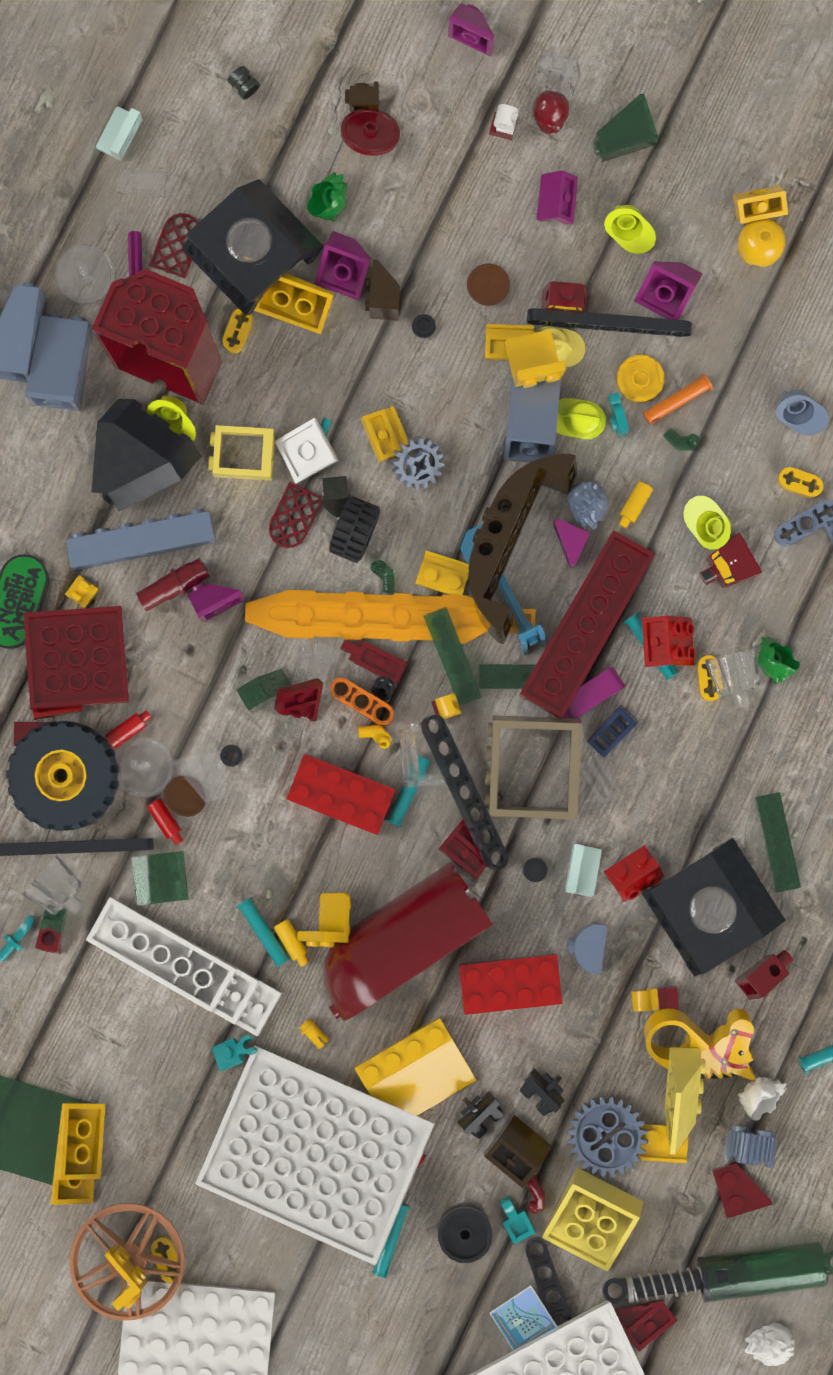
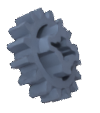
M417 436L414 442L409 437L407 445L400 442L399 445L402 449L400 451H393L397 455V459H391V463L396 465L392 472L399 474L396 479L400 483L404 481V485L407 488L411 484L415 490H418L420 484L428 488V481L436 483L434 476L442 475L438 468L444 466V463L439 460L443 457V454L437 451L439 447L435 443L432 444L429 438H426L423 442V439ZM429 452L431 453V456H432V464L429 462V457H430ZM415 461H417V462H420V461H421V464H420V465H419V464H415V465H414V462H415ZM403 462L407 465L406 474L403 469Z

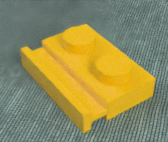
M486 324L485 360L508 361L504 345L505 341L510 338L534 333V326Z
M394 406L362 416L360 419L378 463L397 457L393 451H400L402 449L399 445L400 442L405 445L408 444L407 436Z
M425 551L415 585L447 595H463L469 576V564Z
M644 1123L640 1126L641 1129L648 1130L647 1134L642 1135V1138L647 1139L648 1143L641 1145L646 1152L645 1154L637 1153L641 1160L687 1163L688 1136L676 1154H670L666 1125Z

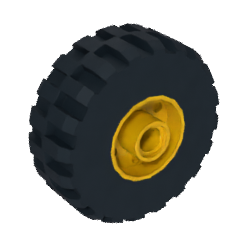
M47 722L38 728H33L27 732L23 739L17 742L15 745L16 749L8 760L10 765L9 770H6V779L9 781V787L7 788L9 795L13 797L15 802L13 804L18 811L25 815L24 817L27 820L45 829L67 831L92 824V822L106 813L105 811L112 805L116 790L119 788L118 773H120V769L113 748L94 729L77 722ZM63 769L68 774L64 782L59 778V774Z

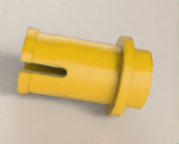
M308 1018L299 1026L300 1034H305L319 1050L324 1046L323 1043H327L330 1038L315 1024V1020Z

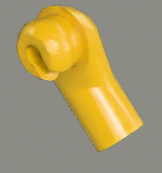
M381 725L358 726L359 738L372 737L380 748L386 749L390 747L392 742L391 735Z

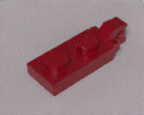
M344 639L340 647L341 650L351 654L348 660L352 661L353 664L380 677H387L396 685L407 665V662L365 641L358 640L355 645Z

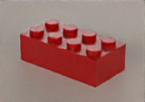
M304 754L286 800L378 835L396 790Z
M557 954L458 964L464 1015L563 1004Z

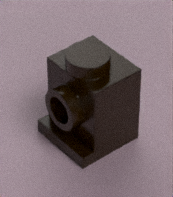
M374 81V86H369L367 83H357L355 86H350V89H345V104H349L350 112L359 109L378 111L379 82Z

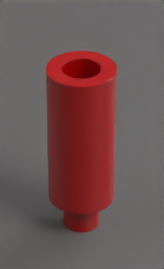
M147 710L140 715L136 712L105 736L114 749H116L147 727L145 723L152 717Z
M162 798L157 799L146 807L167 840L171 838L175 846L184 841L179 834L182 829Z

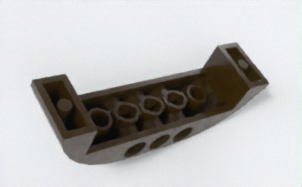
M573 454L546 456L518 469L499 489L490 508L486 507L482 516L483 525L481 529L475 531L473 536L474 546L468 567L469 584L476 612L483 626L498 643H505L513 625L510 607L492 601V598L541 485L569 494L577 476L576 456Z

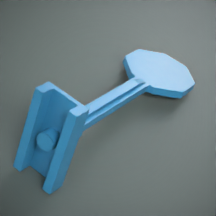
M483 524L466 531L460 550L468 564L474 546L473 536L475 531L481 529ZM503 574L498 587L519 625V645L525 656L529 654L528 646H532L537 642L540 643L541 647L546 645L545 633L541 625L533 627L532 623L528 622Z

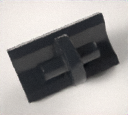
M534 1068L529 1072L524 1080V1084L520 1088V1092L528 1099L535 1093L539 1095L541 1100L536 1104V1108L543 1116L552 1111L556 1113L565 1101L560 1095L563 1089L558 1084L562 1079L559 1074L552 1078L546 1072L542 1076Z
M488 1091L482 1098L477 1095L472 1101L467 1097L462 1100L467 1106L460 1112L463 1117L458 1121V1124L468 1136L472 1134L480 1139L487 1132V1128L482 1122L488 1116L496 1122L504 1113L499 1106L500 1103Z

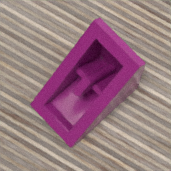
M554 520L553 526L569 569L573 568L590 533L563 520Z

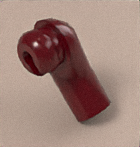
M534 1175L526 1184L535 1199L528 1203L532 1214H536L539 1211L542 1212L545 1209V1192L536 1175Z

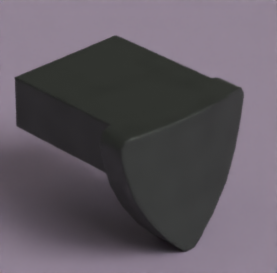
M346 476L322 478L324 494L321 496L322 504L329 513L338 518L347 500L351 497V494L348 493Z

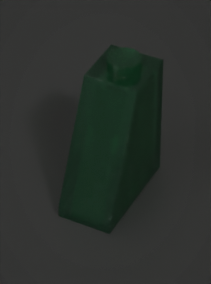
M644 93L639 94L596 133L593 149L596 156L600 155L602 162L657 144L659 137Z
M279 669L254 678L236 689L248 711L251 714H255L276 700L277 689L290 686L291 684L283 670Z

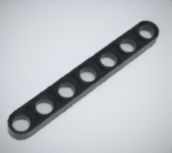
M541 308L527 310V323L532 325L676 337L692 335V322L686 320Z
M439 715L425 717L421 722L422 733L484 864L491 870L504 868L508 863L507 851L445 720ZM431 719L435 720L438 724L436 733L431 732L428 725ZM441 742H445L448 745L449 751L446 755L441 754L439 750ZM452 764L457 765L459 768L457 777H453L450 774L449 769ZM462 786H466L469 789L470 793L467 799L462 798L460 795ZM473 808L478 809L480 813L478 821H474L471 818L470 813ZM483 830H487L490 834L488 843H484L481 839ZM494 852H497L501 858L498 865L493 864L491 860Z
M153 838L0 844V856L154 850Z
M531 1238L526 1243L525 1252L543 1304L553 1320L558 1314H564L568 1317L569 1321L572 1317L547 1245L541 1238ZM533 1243H540L543 1246V1253L541 1255L533 1256L530 1254L529 1248ZM546 1266L551 1269L552 1274L549 1279L542 1280L538 1277L537 1273L541 1267ZM550 1290H555L559 1292L560 1299L556 1303H549L546 1300V1294Z

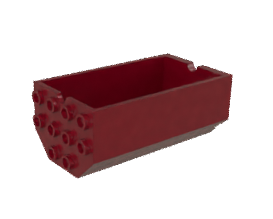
M148 269L138 271L135 275L125 279L121 278L113 281L92 326V331L115 369L151 384L157 380H162L166 383V390L204 405L222 364V359L194 289Z

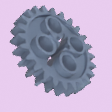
M601 1096L600 1103H597L592 1098L591 1107L586 1103L582 1105L584 1113L579 1110L575 1112L579 1120L571 1119L570 1123L576 1126L568 1130V1133L574 1135L573 1138L568 1140V1143L576 1145L571 1150V1153L578 1152L580 1155L577 1157L576 1162L584 1160L583 1169L592 1166V1174H595L599 1169L601 1170L602 1177L606 1175L607 1171H610L611 1176L615 1177L616 1170H619L624 1175L625 1166L631 1170L634 1168L632 1160L638 1163L641 1161L637 1153L645 1154L646 1152L641 1145L648 1143L647 1139L642 1138V1135L647 1134L648 1130L641 1129L640 1127L646 1121L637 1120L640 1111L632 1113L633 1104L631 1103L627 1107L623 1106V1098L619 1103H615L614 1096H611L609 1102H606L605 1097ZM604 1114H614L616 1124H607L604 1121ZM625 1122L626 1126L613 1135L611 1138L612 1142L607 1139L598 1148L591 1150V1146L605 1135L604 1131L610 1133L619 1124ZM593 1128L597 1132V1138L594 1140L588 1139L585 1136V1129ZM621 1133H628L632 1138L631 1144H622L619 1140V1135ZM600 1149H610L612 1158L609 1160L603 1159L600 1155Z

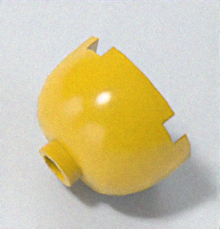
M769 218L748 222L738 236L737 249L740 257L747 264L765 268L773 265L782 256L785 249L786 236L782 227L776 221Z

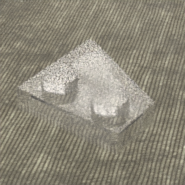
M219 750L173 760V765L205 803L230 798Z

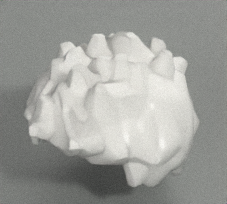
M756 1078L755 1082L751 1081L747 1084L744 1092L738 1093L739 1101L752 1120H760L762 1114L766 1112L772 1113L776 1109V1102L787 1090L785 1087L787 1084L781 1083L780 1080L772 1081L771 1078Z
M768 1323L745 1338V1342L749 1344L744 1352L753 1354L754 1359L760 1360L764 1365L778 1366L785 1364L791 1356H794L795 1340L791 1330L781 1323Z

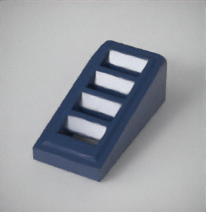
M620 705L593 733L587 742L605 758L638 724V720L625 707ZM619 714L629 723L627 727L617 718ZM612 722L622 730L620 734L610 725ZM605 729L615 737L613 741L603 732ZM598 736L609 745L607 748L596 739Z

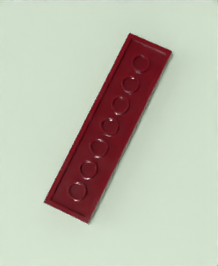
M612 531L521 690L520 697L562 720L655 553L618 532Z

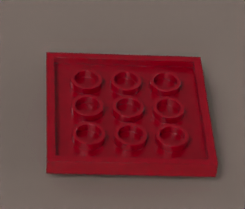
M121 606L23 613L30 710L129 703Z

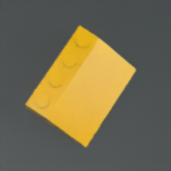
M440 1016L357 1064L354 1068L370 1096L416 1116L477 1081Z

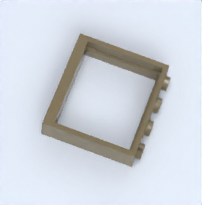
M493 715L492 723L488 722L487 737H492L491 746H487L486 761H491L490 770H486L485 785H490L489 794H485L484 805L486 809H489L490 816L577 819L582 721L580 718H562L561 720L552 717ZM500 728L570 730L566 808L497 806Z

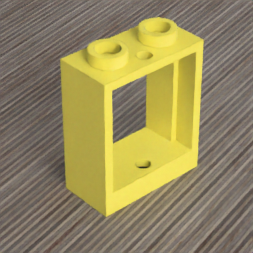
M216 425L215 432H211L210 446L214 447V456H209V470H213L214 477L272 481L275 443L274 429ZM222 436L263 437L261 470L220 468Z

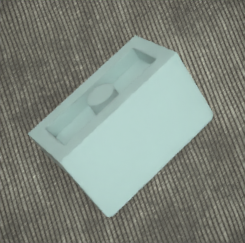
M116 107L96 145L97 150L122 161L143 120L140 112L133 108L130 111H126Z
M573 844L564 892L589 897L594 896L602 853L601 849Z

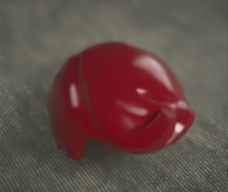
M544 91L538 95L534 102L533 115L542 132L545 134L559 132L569 116V102L560 92Z

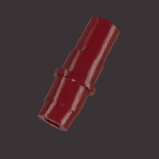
M198 558L176 570L172 568L170 573L138 591L136 595L147 612L182 593L184 595L187 594L189 589L209 578L210 574L201 558Z

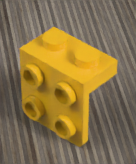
M541 331L510 338L505 341L504 345L515 387L523 386V388L537 385V382L547 381L549 383L558 381L565 373V363L558 360L553 336L550 331Z
M322 893L320 895L319 931H298L297 941L307 942L306 946L334 947V942L348 943V936L350 934L349 911L351 910L349 893Z
M113 1245L105 1253V1257L129 1284L111 1303L119 1311L123 1306L126 1309L130 1308L142 1295L140 1291L147 1284L145 1280L147 1276L138 1265L134 1267L128 1260L130 1255L122 1246L118 1248L116 1245Z

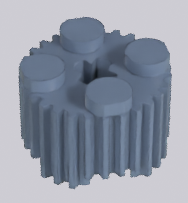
M732 1125V1129L728 1130L724 1159L732 1160L733 1156H735L738 1163L755 1166L766 1162V1167L774 1168L778 1138L775 1137L774 1131L761 1129L753 1133L751 1132V1127Z

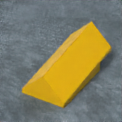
M244 256L243 262L257 261L247 256ZM286 273L266 291L254 311L321 334L333 302L334 293Z
M62 1103L51 1205L93 1204L95 1179H101L105 1104Z

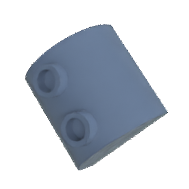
M600 923L587 924L581 927L574 937H568L566 951L571 952L576 963L590 973L601 975L608 925Z

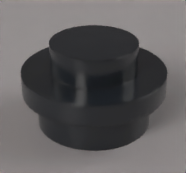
M421 314L414 318L412 330L417 337L429 338L435 332L436 323L431 316Z
M531 858L523 866L524 876L531 882L542 881L547 875V865L540 858Z

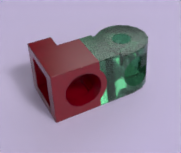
M50 905L46 906L35 948L37 950L60 954L67 909Z

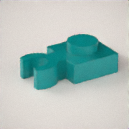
M619 392L609 394L608 400L612 410V417L609 418L611 429L613 432H617L618 437L625 436L629 432V427Z
M245 1035L240 1039L239 1043L237 1039L232 1038L212 1047L219 1071H225L243 1063L242 1055L244 1054L253 1055L257 1053L258 1049L255 1047L247 1049V1043L254 1039L253 1036Z

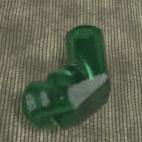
M672 428L663 435L678 451H692L700 443L698 435L679 436Z
M374 561L370 568L374 574L383 580L382 593H394L395 571L384 561Z

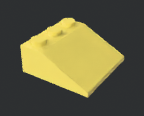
M670 1047L664 1104L670 1154H676L695 1126L697 1114H701V1099H698L699 1094H703L704 1083L703 1079L700 1078L701 1074H705L706 1061L701 1059L700 1048Z
M577 1168L542 1238L608 1272L640 1219L644 1201Z

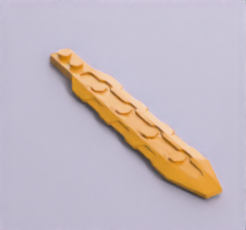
M286 590L245 604V622L285 638L313 639L314 637L344 638L345 640H362L366 638L392 639V641L396 642L429 640L441 641V643L466 644L485 633H489L476 612L474 600L467 595H442V597L412 596L409 593L375 595L364 594L363 592H346L343 594L316 593L313 590ZM522 609L528 622H531L533 627H535L536 609ZM512 614L513 625L509 633L520 634L518 630L519 625Z

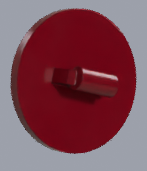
M355 110L349 113L341 124L340 133L344 143L353 151L363 155L378 156L389 153L397 146L400 139V128L397 122L390 115L379 110Z

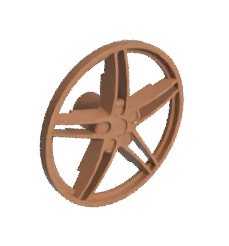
M137 1203L115 1204L95 1213L78 1231L70 1252V1273L80 1297L94 1311L117 1320L141 1319L163 1308L172 1299L180 1286L185 1268L184 1247L176 1228L157 1210ZM120 1211L144 1213L127 1242H123L109 1227L107 1228L99 1220L109 1214ZM149 1215L153 1219L140 1245L134 1242ZM157 1221L166 1228L173 1239L177 1252V1262L144 1252ZM94 1224L118 1248L122 1246L130 1255L128 1260L134 1267L138 1265L147 1274L175 1276L171 1287L159 1301L142 1309L141 1295L135 1302L136 1311H132L130 1307L127 1309L128 1312L110 1309L100 1304L89 1294L87 1289L116 1277L121 1278L123 1290L128 1287L127 1281L109 1260L94 1267L91 1271L80 1277L78 1254L82 1240L88 1230L106 1252L110 1249L108 1244L92 1228ZM147 1262L175 1267L177 1270L173 1272L146 1267ZM109 1267L111 1274L85 1286L83 1285L82 1281Z

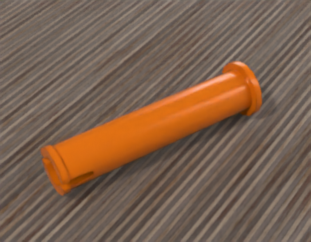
M703 373L701 378L642 412L647 423L652 425L705 391H712V384Z

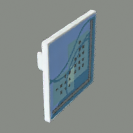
M531 1285L489 1312L513 1351L558 1327Z

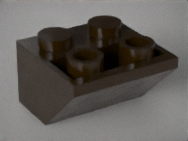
M373 260V266L368 267L367 288L371 289L365 293V311H369L370 319L399 321L400 285L378 260Z
M514 1115L484 1151V1157L521 1188H524L540 1168L553 1146Z

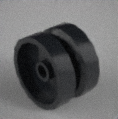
M459 1203L449 1207L442 1214L438 1223V1242L442 1251L451 1260L458 1263H472L481 1259L488 1252L492 1243V1228L487 1214L480 1207L471 1203ZM463 1230H468L470 1233L469 1236L467 1234L463 1237L460 1236Z

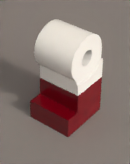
M499 104L497 112L494 113L489 135L512 141L519 110L510 105Z

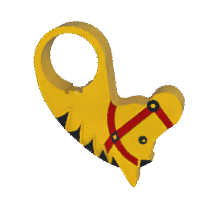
M676 1009L659 1010L647 1019L644 1025L647 1051L656 1062L668 1069L670 1048L660 1047L651 1039L654 1033L661 1027L676 1025L682 1027L688 1033L685 1038L686 1041L681 1046L672 1048H700L701 1059L706 1061L705 1074H701V1078L721 1079L739 1075L749 1080H755L754 1072L751 1068L755 1059L753 1052L749 1050L754 1027L747 1011L734 1009L728 1014L727 1023L718 1027L710 1035L704 1033L685 1013Z

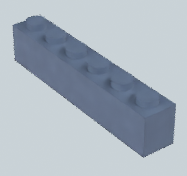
M196 509L190 511V515L181 516L180 513L166 516V520L157 521V518L143 520L141 525L134 526L133 523H125L119 525V529L110 531L109 528H100L95 530L96 534L86 535L85 532L72 534V538L66 539L71 568L77 571L216 543L211 514L209 511L205 512L204 509Z

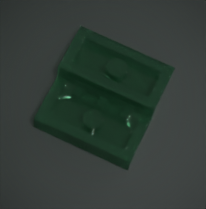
M184 851L131 857L137 906L189 900Z

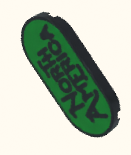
M27 554L14 556L1 569V648L15 649L25 644L23 613L41 611L49 585V574L45 565L34 556Z

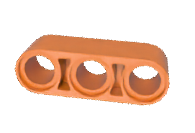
M337 678L331 683L330 692L337 701L377 725L386 726L392 722L394 712L389 704L347 679ZM339 683H344L348 686V692L343 696H338L334 692L335 686ZM362 695L366 696L369 699L368 706L358 708L355 705L356 698ZM380 708H386L390 712L389 718L385 721H380L376 717V712Z

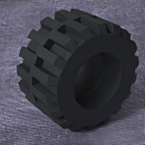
M354 496L350 497L334 529L329 544V552L358 563L362 559L380 515V507Z

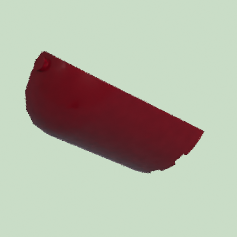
M451 862L352 926L348 936V943L334 942V947H330L324 961V985L332 1002L329 1009L336 1019L341 1017L344 1022L354 1017L493 925L476 898L474 897L470 900L467 895L470 890Z

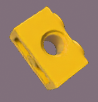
M780 185L733 194L735 214L740 224L788 215L786 192Z

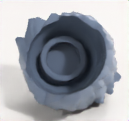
M582 481L573 486L568 494V506L576 522L581 525L582 529H585L586 525L595 530L597 528V521H602L603 515L608 510L606 491L597 482Z

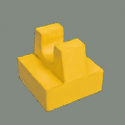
M79 575L65 595L83 608H87L99 592V589Z

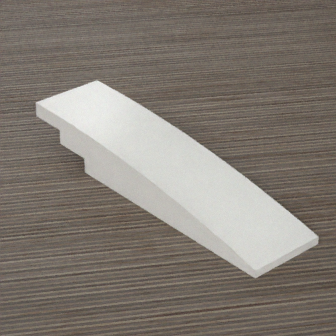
M109 897L86 938V941L255 1036L260 1035L282 995V992Z

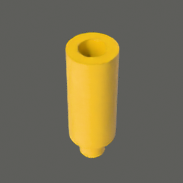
M638 481L619 514L622 517L618 523L619 526L627 529L630 522L635 523L653 492L652 487Z
M289 918L273 927L292 961L297 959L301 967L309 963L305 955L308 951L302 941H297V932Z

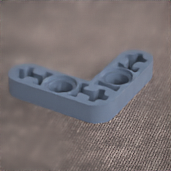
M822 501L780 525L774 532L775 542L780 546L786 547L822 527L833 545V511L830 513V518L828 515H824L817 519L812 511H815L816 515L824 510V505L826 508L831 507L833 510V501ZM802 517H809L812 520L813 526L811 529L805 530L800 526ZM794 522L797 531L789 536L790 541H787L786 538L781 539V530L783 529L785 532L793 529L794 526L791 523Z

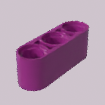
M613 666L579 688L563 718H578L626 687Z

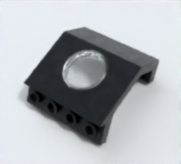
M258 179L236 188L186 234L188 239L182 250L241 312L248 316L253 313L261 298L270 287L301 260H304L307 265L313 263L324 245Z
M733 837L713 848V851L672 877L642 893L648 906L654 912L694 977L707 973L764 938L786 921Z

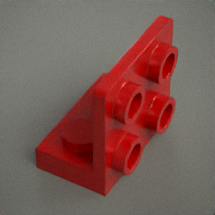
M668 615L642 618L645 667L667 665L694 666L696 652L693 647L694 626L691 618Z

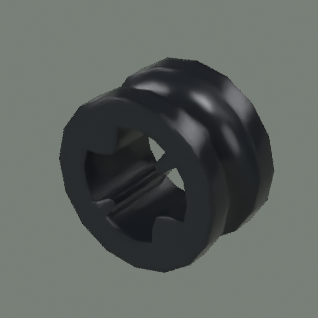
M381 676L376 678L371 692L375 697L386 701L391 698L396 687L391 679Z
M235 745L225 746L220 753L221 761L229 767L239 765L243 758L241 749ZM232 749L235 753L238 752V758L235 757L236 761L233 763L229 759H225V753L228 754L227 750Z

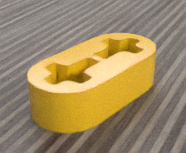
M239 308L232 313L222 340L226 351L232 354L243 350L253 325V317L250 314L246 316L248 322H243L241 328L238 329L239 322L236 318L243 315ZM235 333H238L237 340L240 344L230 347L228 339H233Z
M793 467L784 468L777 478L778 485L782 489L806 498L817 497L822 492L824 486L823 481L818 476ZM788 473H791L792 478L799 482H791L788 485L786 484V479L783 478V476H786ZM811 481H814V486L818 490L810 493L808 491L809 487L802 485V482L809 484Z
M703 656L697 663L698 689L700 697L705 701L711 702L717 700L722 694L720 664L714 656ZM706 660H709L710 664L715 666L710 670L711 677H707V670L702 669V665L706 663ZM708 680H711L712 688L717 689V692L713 693V697H709L708 693H704V689L708 687Z
M160 1236L155 1239L151 1246L152 1255L165 1258L162 1251L158 1252L156 1250L159 1247V1242H162L163 1245L168 1244L169 1246L166 1250L168 1256L166 1259L177 1262V1252L173 1241L167 1236ZM156 1264L160 1270L167 1271L169 1269L168 1266ZM161 1275L165 1282L173 1283L175 1277Z

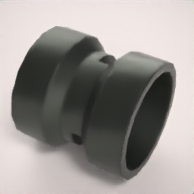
M245 65L233 71L227 79L232 87L238 89V95L243 100L255 94L261 85L256 78H251L250 71Z

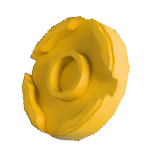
M634 355L627 358L617 373V386L620 393L627 400L635 403H646L653 400L661 392L665 382L661 364L647 355Z

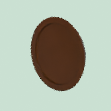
M486 263L472 270L467 280V289L474 301L481 305L492 306L506 298L510 289V280L505 270L500 266Z
M176 776L166 784L164 789V799L167 806L179 816H195L205 806V791L202 785L192 777Z

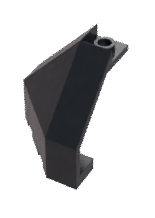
M117 399L97 422L91 493H102L103 499L108 504H114L119 512L181 481L202 457L190 437L183 432L181 435H178L169 429L170 423L155 413L151 416L141 409L142 404L135 399Z

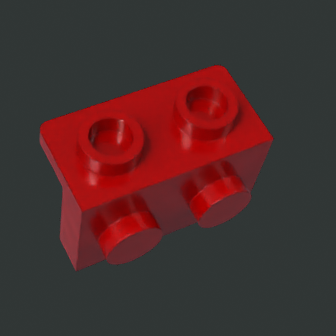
M645 845L604 871L623 902L635 899L640 892L649 886H655L664 877L661 867Z

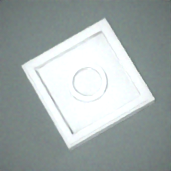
M317 418L309 420L274 441L296 484L339 461Z

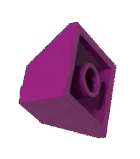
M461 3L449 18L448 37L491 57L494 35L483 13L471 4L464 5Z
M333 231L325 243L314 284L359 301L371 257L356 239Z
M654 261L634 302L666 319L678 320L703 273L682 262Z
M200 583L191 588L192 593L188 594L196 614L203 623L246 600L240 590L214 584L204 585V583Z

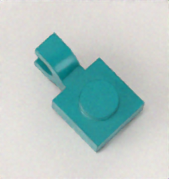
M509 1196L500 1200L508 1218L502 1220V1223L513 1244L536 1233L524 1209L516 1212Z

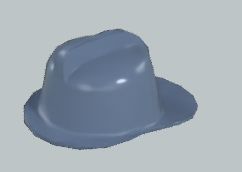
M803 390L784 391L782 393V399L776 408L778 420L803 435L817 434L825 429L829 421L828 412L821 404L813 400L808 393Z

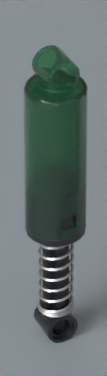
M819 1242L701 1256L697 1257V1267L693 1271L687 1267L685 1272L677 1269L676 1273H671L667 1270L666 1274H661L658 1271L654 1276H651L648 1272L646 1277H641L638 1274L636 1278L626 1275L625 1278L609 1279L602 1286V1295L606 1301L617 1304L623 1301L633 1303L634 1299L638 1302L639 1298L644 1297L648 1301L649 1297L652 1296L658 1299L660 1295H665L668 1298V1294H675L678 1297V1293L683 1292L687 1296L688 1292L695 1291V1294H698V1291L701 1290L704 1303L823 1288L828 1284V1275H833V1267L830 1264L833 1250L824 1252ZM613 1283L621 1287V1295L618 1298H612L608 1294V1287Z

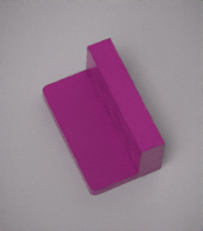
M563 170L541 175L537 209L538 221L556 220L566 225L574 223L578 184L577 176Z

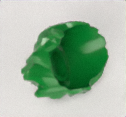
M333 172L321 183L313 185L306 208L312 216L334 222L336 221V216L346 209V188L348 184L343 182V174L336 175V172Z
M769 636L761 638L762 642L759 644L761 651L758 652L757 664L762 668L766 676L774 680L775 684H778V682L782 683L786 678L799 670L800 662L794 659L792 655L793 650L789 646H781L779 643H775Z

